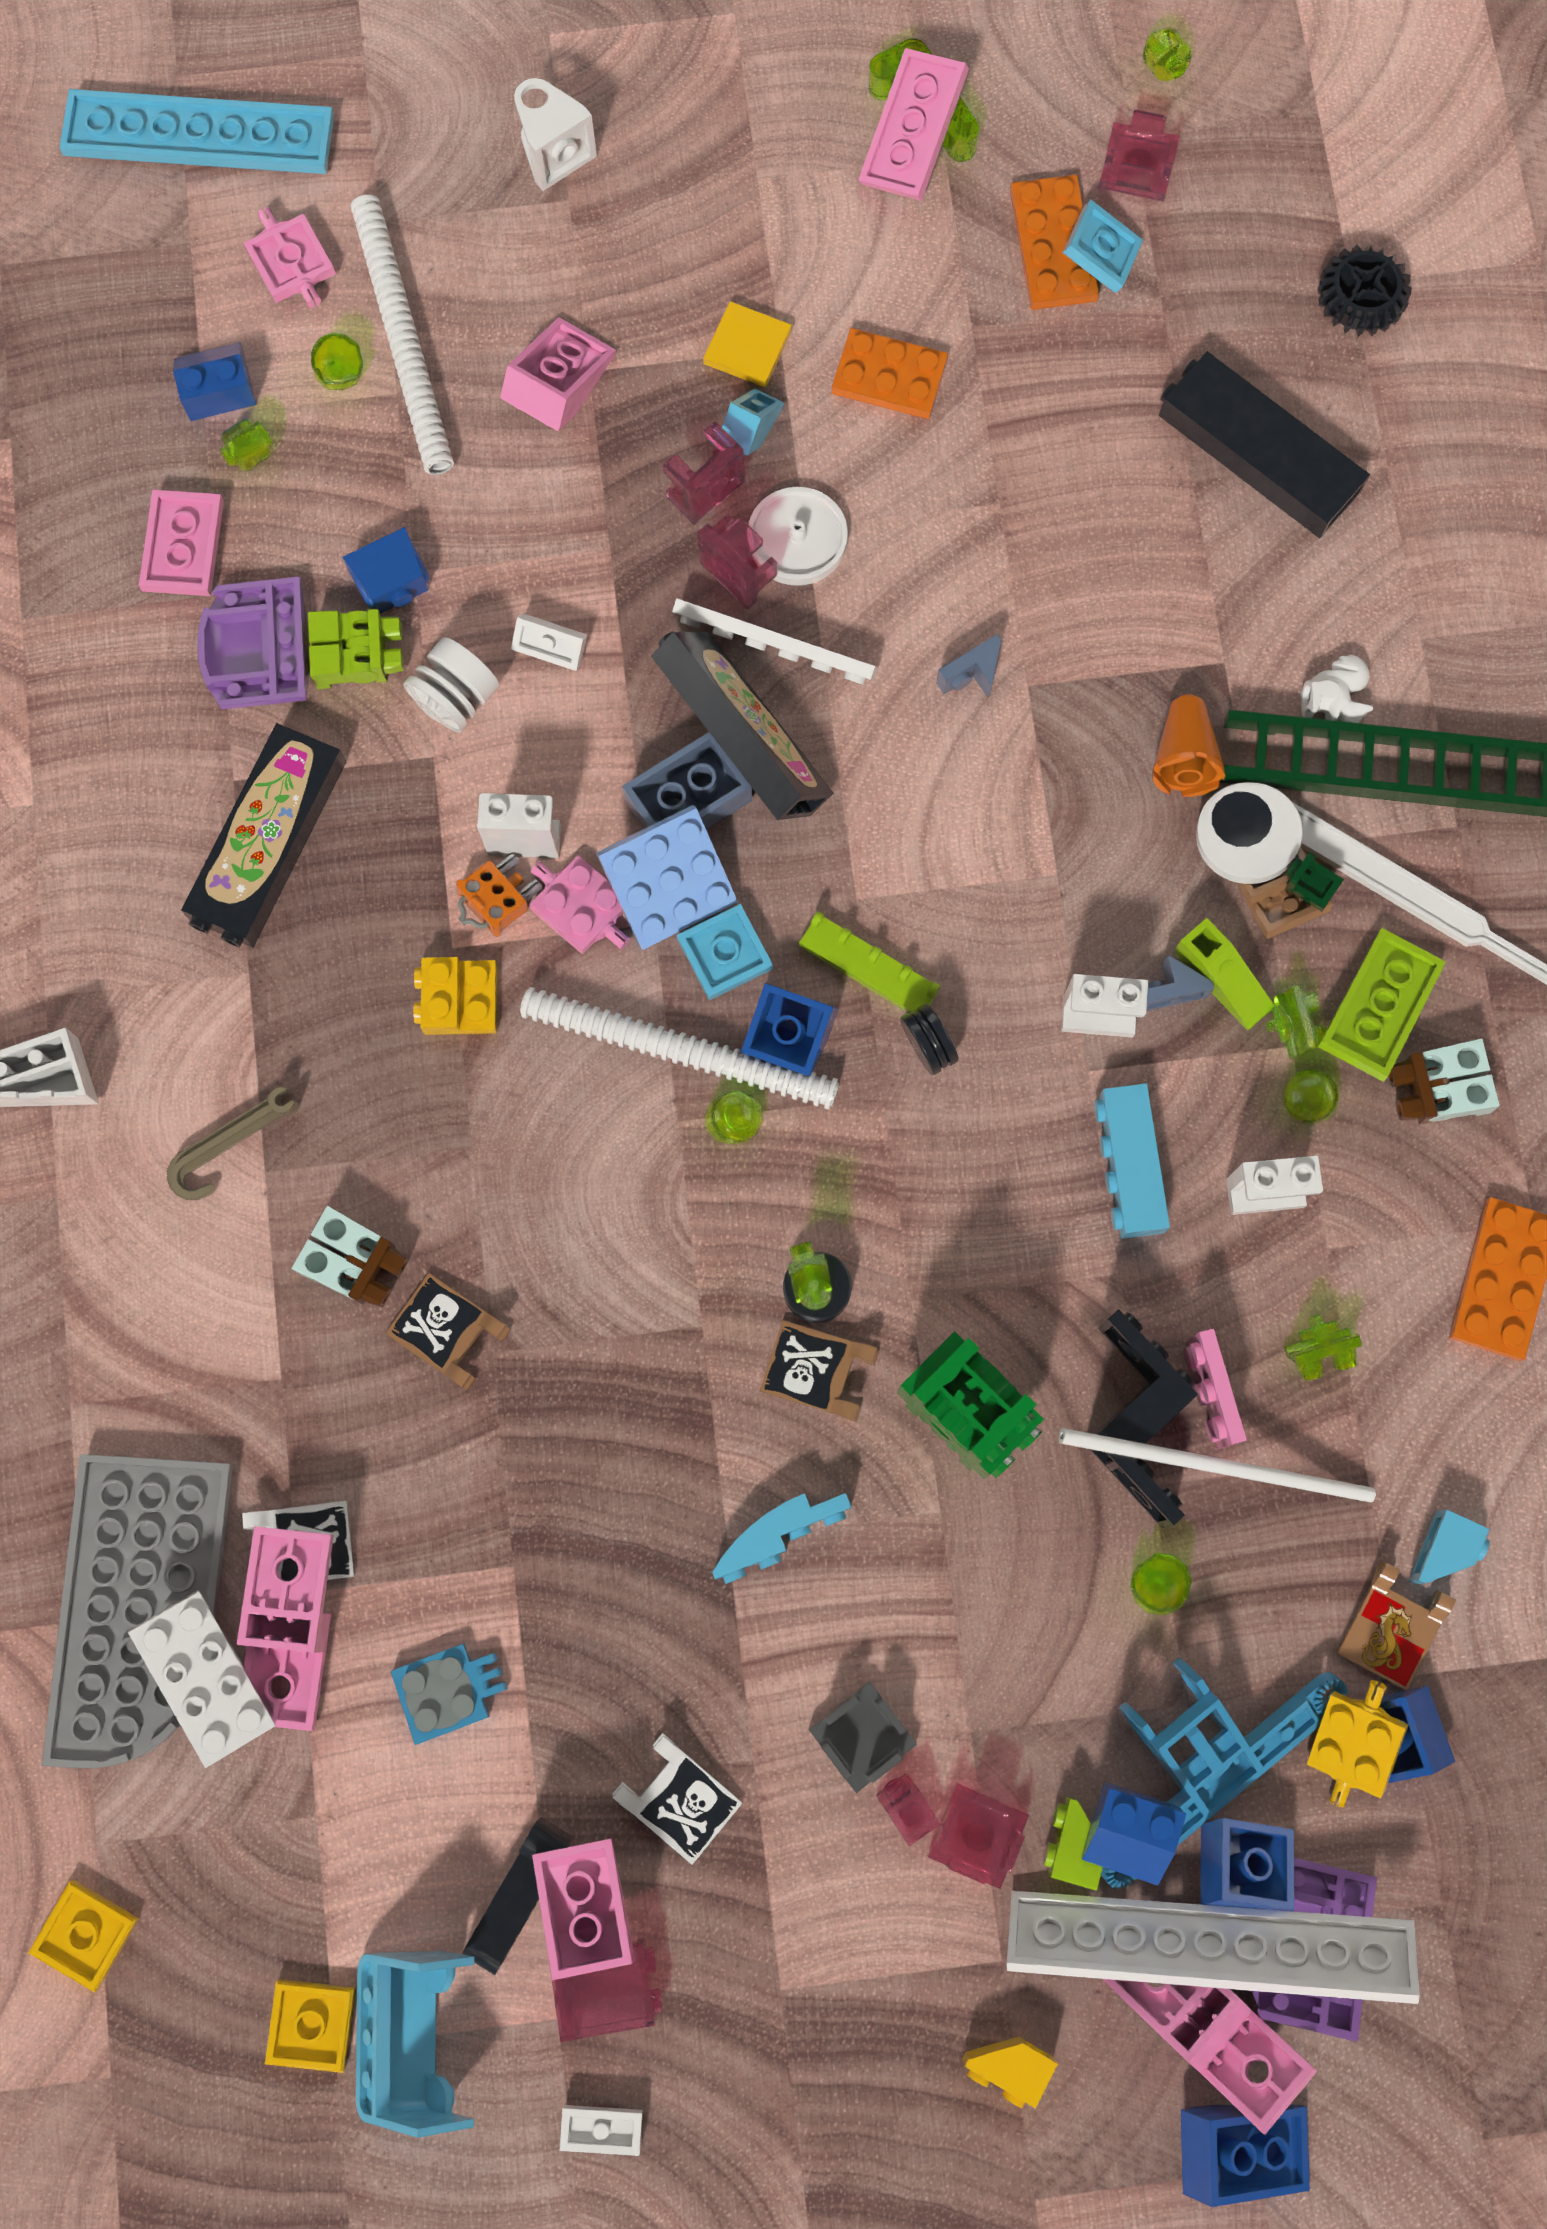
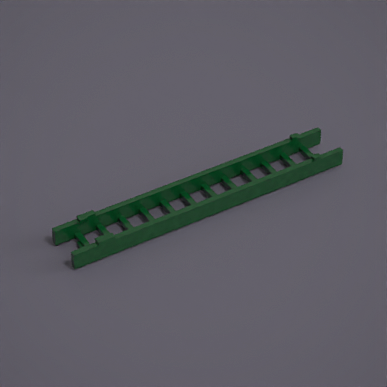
M1229 710L1224 719L1223 728L1257 731L1254 768L1224 765L1225 778L1219 781L1221 783L1254 782L1277 789L1547 817V743ZM1267 734L1293 735L1290 772L1265 769ZM1303 736L1328 739L1326 775L1300 773ZM1339 740L1363 742L1361 779L1336 777ZM1374 744L1399 746L1397 783L1372 780ZM1410 747L1434 750L1432 787L1408 784ZM1446 751L1470 754L1468 790L1444 788ZM1481 755L1506 757L1504 794L1479 792ZM1517 759L1541 761L1540 798L1515 795Z

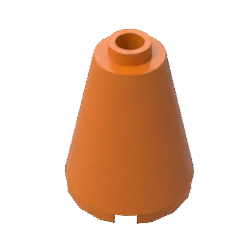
M1184 694L1173 700L1170 704L1152 771V779L1155 786L1164 793L1171 795L1172 789L1182 791V797L1200 796L1212 792L1219 787V781L1225 778V767L1205 702L1195 695Z

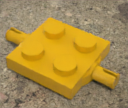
M1370 1681L1365 1700L1351 1699L1336 1691L1330 1695L1306 1764L1328 1774L1336 1780L1329 1801L1334 1805L1338 1800V1807H1345L1351 1788H1357L1375 1797L1382 1798L1409 1725L1390 1716L1379 1707L1387 1688L1383 1683L1378 1686L1379 1681Z

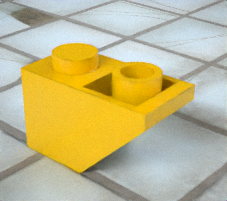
M1020 2036L967 2051L962 2058L964 2066L969 2069L966 2074L968 2077L984 2087H988L990 2082L1004 2090L1002 2096L1006 2100L1020 2108H1023L1025 2103L1036 2109L1058 2065L1054 2056Z

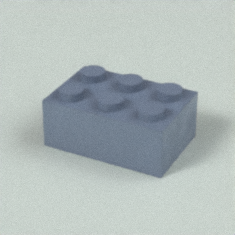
M710 732L622 786L625 802L644 829L694 805L707 830L752 802L751 785Z

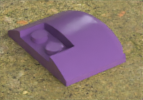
M300 576L216 585L212 593L217 598L209 609L204 607L201 615L197 637V651L203 679L208 690L216 699L218 706L223 710L307 700L309 678L306 669L304 626L306 615Z
M1294 1858V1912L1373 1917L1377 1877ZM1252 1991L1259 2007L1257 2011L1263 2020L1358 2042L1362 1999Z

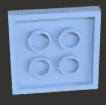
M694 805L596 852L642 950L738 903L698 810Z

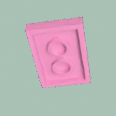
M152 490L139 579V587L142 592L211 596L224 504L221 494Z
M1210 1329L1199 1332L1187 1340L1188 1347L1184 1348V1355L1189 1369H1195L1199 1383L1195 1385V1391L1198 1393L1196 1397L1200 1406H1206L1209 1420L1205 1421L1208 1437L1212 1443L1216 1442L1218 1449H1222L1247 1441L1215 1331Z

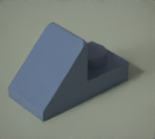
M998 634L938 670L936 684L943 694L952 689L955 691L963 689L974 677L986 696L990 697L1001 644V638Z
M1167 956L1162 964L1167 984L1164 985L1162 980L1148 983L1146 1011L1208 998L1214 989L1213 982L1175 958Z

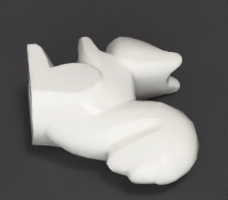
M1355 655L1340 656L1337 661L1332 663V670L1322 671L1311 680L1306 681L1301 692L1302 717L1312 718L1314 713L1324 712L1325 720L1337 721L1338 719V721L1359 723L1362 718L1366 717L1367 713L1373 710V707L1353 702L1350 697V693L1362 690L1369 682V669L1365 661Z

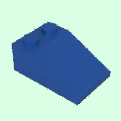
M1208 2105L1181 2109L1182 2185L1184 2195L1210 2207H1217L1310 2191L1307 2106L1289 2105L1265 2135L1234 2105Z

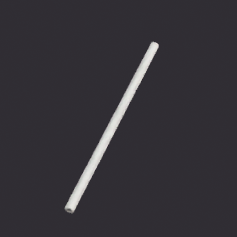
M1062 1428L1059 1432L1060 1444L1370 1503L1374 1501L1376 1491L1373 1487Z

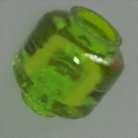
M1165 28L1156 30L1148 37L1142 56L1146 66L1159 81L1169 82L1181 77L1186 72L1191 63L1192 51L1189 44L1176 29Z
M243 419L221 434V441L224 446L219 451L230 468L237 465L242 471L247 472L270 457L271 451L269 447L273 443L259 421L253 423L249 419Z

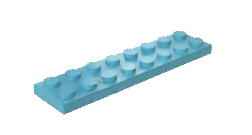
M69 89L59 148L63 156L327 174L334 112L332 107Z

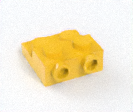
M458 957L421 958V967H415L414 985L415 989H421V1002H414L413 1016L414 1023L420 1024L425 1035L496 1034V960L459 961Z

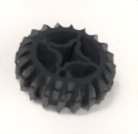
M1371 243L1364 251L1357 244L1352 248L1351 252L1344 248L1338 257L1333 256L1330 259L1328 265L1322 271L1321 281L1317 287V293L1320 295L1318 306L1325 307L1323 311L1324 317H1334L1332 320L1333 327L1338 324L1344 325V334L1350 329H1355L1358 337L1363 334L1364 330H1367L1371 337L1377 333L1378 329L1385 332L1391 324L1395 325L1400 320L1402 313L1408 307V300L1412 287L1408 286L1411 275L1403 274L1405 263L1395 264L1396 254L1390 257L1384 255V247L1378 252L1373 251Z

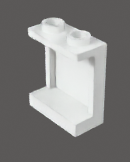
M481 793L479 796L477 829L488 856H509L514 854L516 857L559 858L561 823L560 820H552V797L546 795Z
M1073 974L1063 996L1061 1032L1133 1038L1136 1029V1017L1142 1018L1146 1015L1148 980Z
M1318 1156L1245 1162L1226 1179L1231 1215L1304 1208L1307 1206L1306 1195H1316L1323 1191Z

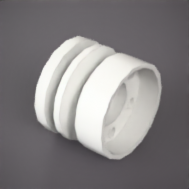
M442 637L427 655V659L435 671L426 666L418 665L414 671L417 677L409 676L403 686L416 704L429 717L452 731L461 733L467 725L465 718L471 720L476 714L469 700L484 705L499 687V683L493 673L474 654L452 639Z

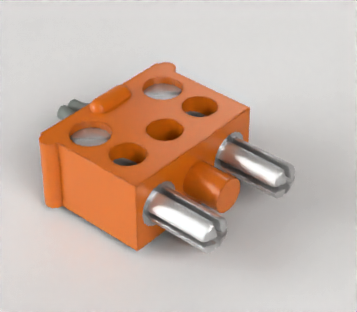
M509 855L496 866L489 860L463 881L457 880V892L460 897L458 907L461 911V916L458 919L464 926L472 924L479 929L487 928L493 936L500 937L503 929L528 911L527 901L542 890V885L534 879L518 892L515 888L524 882L520 874L515 872L509 878L504 876L520 863L516 855ZM464 902L482 923H478L471 918L465 919L467 913L463 906Z

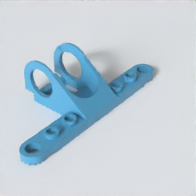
M1179 1657L1172 1663L1179 1670L1182 1678L1196 1695L1195 1698L1198 1701L1157 1736L1146 1721L1128 1703L1124 1702L1120 1705L1119 1710L1126 1721L1181 1789L1180 1792L1167 1801V1803L1179 1806L1187 1814L1178 1845L1316 1730L1321 1724L1330 1695L1334 1691L1342 1695L1348 1694L1347 1685L1333 1673L1327 1672L1318 1675L1245 1737H1243L1220 1700L1209 1690L1204 1680ZM1329 1687L1332 1688L1330 1695L1325 1699H1321L1323 1698L1321 1693L1325 1694L1324 1689L1329 1690ZM1208 1715L1211 1716L1220 1729V1732L1209 1741L1206 1740L1196 1726ZM1186 1735L1196 1752L1179 1766L1168 1751V1748ZM1105 1867L1102 1868L1101 1876L1112 1888H1126V1884L1130 1886L1132 1884L1131 1881L1137 1879L1120 1872L1114 1873V1870Z

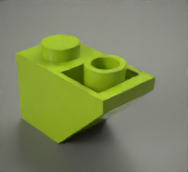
M1066 1796L1064 1804L1058 1803L1056 1806L1053 1826L1058 1829L1055 1842H1048L1043 1865L1048 1867L1047 1874L1051 1878L1097 1891L1103 1867L1081 1859L1091 1823L1079 1802L1072 1797Z

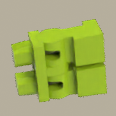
M371 609L368 612L351 611L349 613H338V611L308 612L309 643L311 645L309 646L310 676L317 690L331 688L332 684L387 682L386 674L404 671V657L401 648L385 649V641H397L403 638L402 623L399 617H381L378 609Z

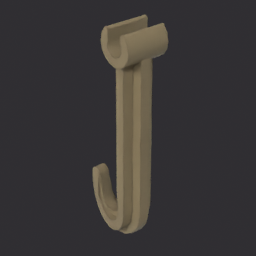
M286 1087L273 1089L267 1099L178 1153L171 1160L167 1168V1181L170 1189L177 1196L186 1200H200L214 1193L216 1186L211 1183L195 1190L187 1189L185 1186L186 1176L278 1118L295 1114L300 1107V1104L291 1100L284 1106H281V1100L292 1094V1091Z

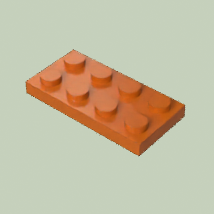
M1077 175L1011 183L1010 195L1031 310L1097 302L1099 292L1096 278L1063 253L1083 208Z
M1493 1197L1486 1199L1449 1339L1518 1361L1526 1359L1547 1279L1546 1214Z

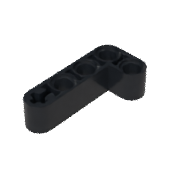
M542 1817L536 1821L522 1844L519 1855L462 1952L463 1955L474 1956L475 1964L496 1975L539 1901L532 1855L568 1848L575 1837Z

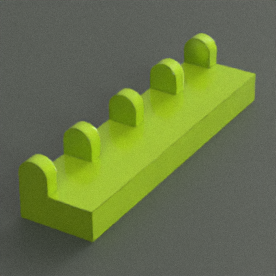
M820 911L816 912L811 920L810 927L799 942V947L907 1013L911 1014L912 1011L918 1010L917 1007L924 1003L931 1005L940 991L941 985L936 982H930L914 972L910 966H904L884 954L879 947L871 946L853 935L851 930L846 927L843 929L825 918L824 914Z

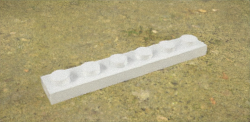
M676 598L672 612L681 615V623L698 629L701 622L714 626L713 634L731 640L734 633L747 637L745 645L765 651L767 645L779 648L778 656L795 662H798L799 656L813 660L812 668L831 673L832 667L846 671L844 679L864 685L865 679L872 681L875 679L878 670L876 666Z

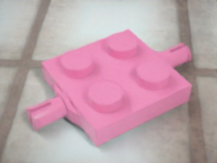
M264 208L266 216L261 209L258 212V217L265 229L258 236L243 244L274 302L278 303L294 294L302 293L309 308L315 307L312 298L316 306L321 303V299L313 286L336 273L305 215L302 214L289 221L277 223L270 208Z
M579 855L564 870L556 874L542 864L541 861L536 863L537 867L533 866L531 873L541 880L545 887L529 904L530 910L582 955L595 942L604 937H607L620 950L624 949L625 945L627 946L631 938L627 937L616 927L619 917L624 912L610 882Z

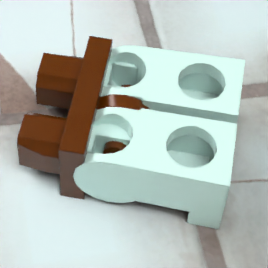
M1483 1039L1442 1047L1423 1053H1414L1405 1061L1395 1064L1388 1076L1392 1088L1409 1085L1412 1097L1401 1098L1396 1101L1399 1120H1418L1420 1125L1468 1115L1491 1114L1500 1105L1492 1074L1484 1076L1490 1071V1066Z
M327 1206L311 1236L317 1241L343 1253V1257L308 1239L291 1269L362 1305L364 1302L383 1308L392 1290L376 1282L379 1275L384 1269L400 1277L409 1260L398 1250L394 1249L395 1246L387 1239Z

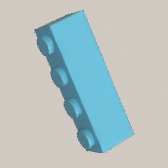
M1147 1083L1103 1089L1099 1095V1100L1094 1101L1096 1121L1102 1122L1104 1136H1100V1149L1102 1157H1108L1110 1171L1105 1173V1181L1108 1194L1114 1193L1116 1207L1111 1208L1114 1230L1119 1229L1121 1239L1164 1234L1170 1228Z

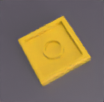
M730 301L703 357V364L766 388L792 333V325Z
M71 1880L28 1953L95 1993L105 1980L139 1918L81 1883Z
M278 1979L275 1984L265 2064L343 2073L346 2069L356 1987Z

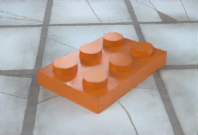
M850 328L832 384L831 394L930 420L948 360V353Z

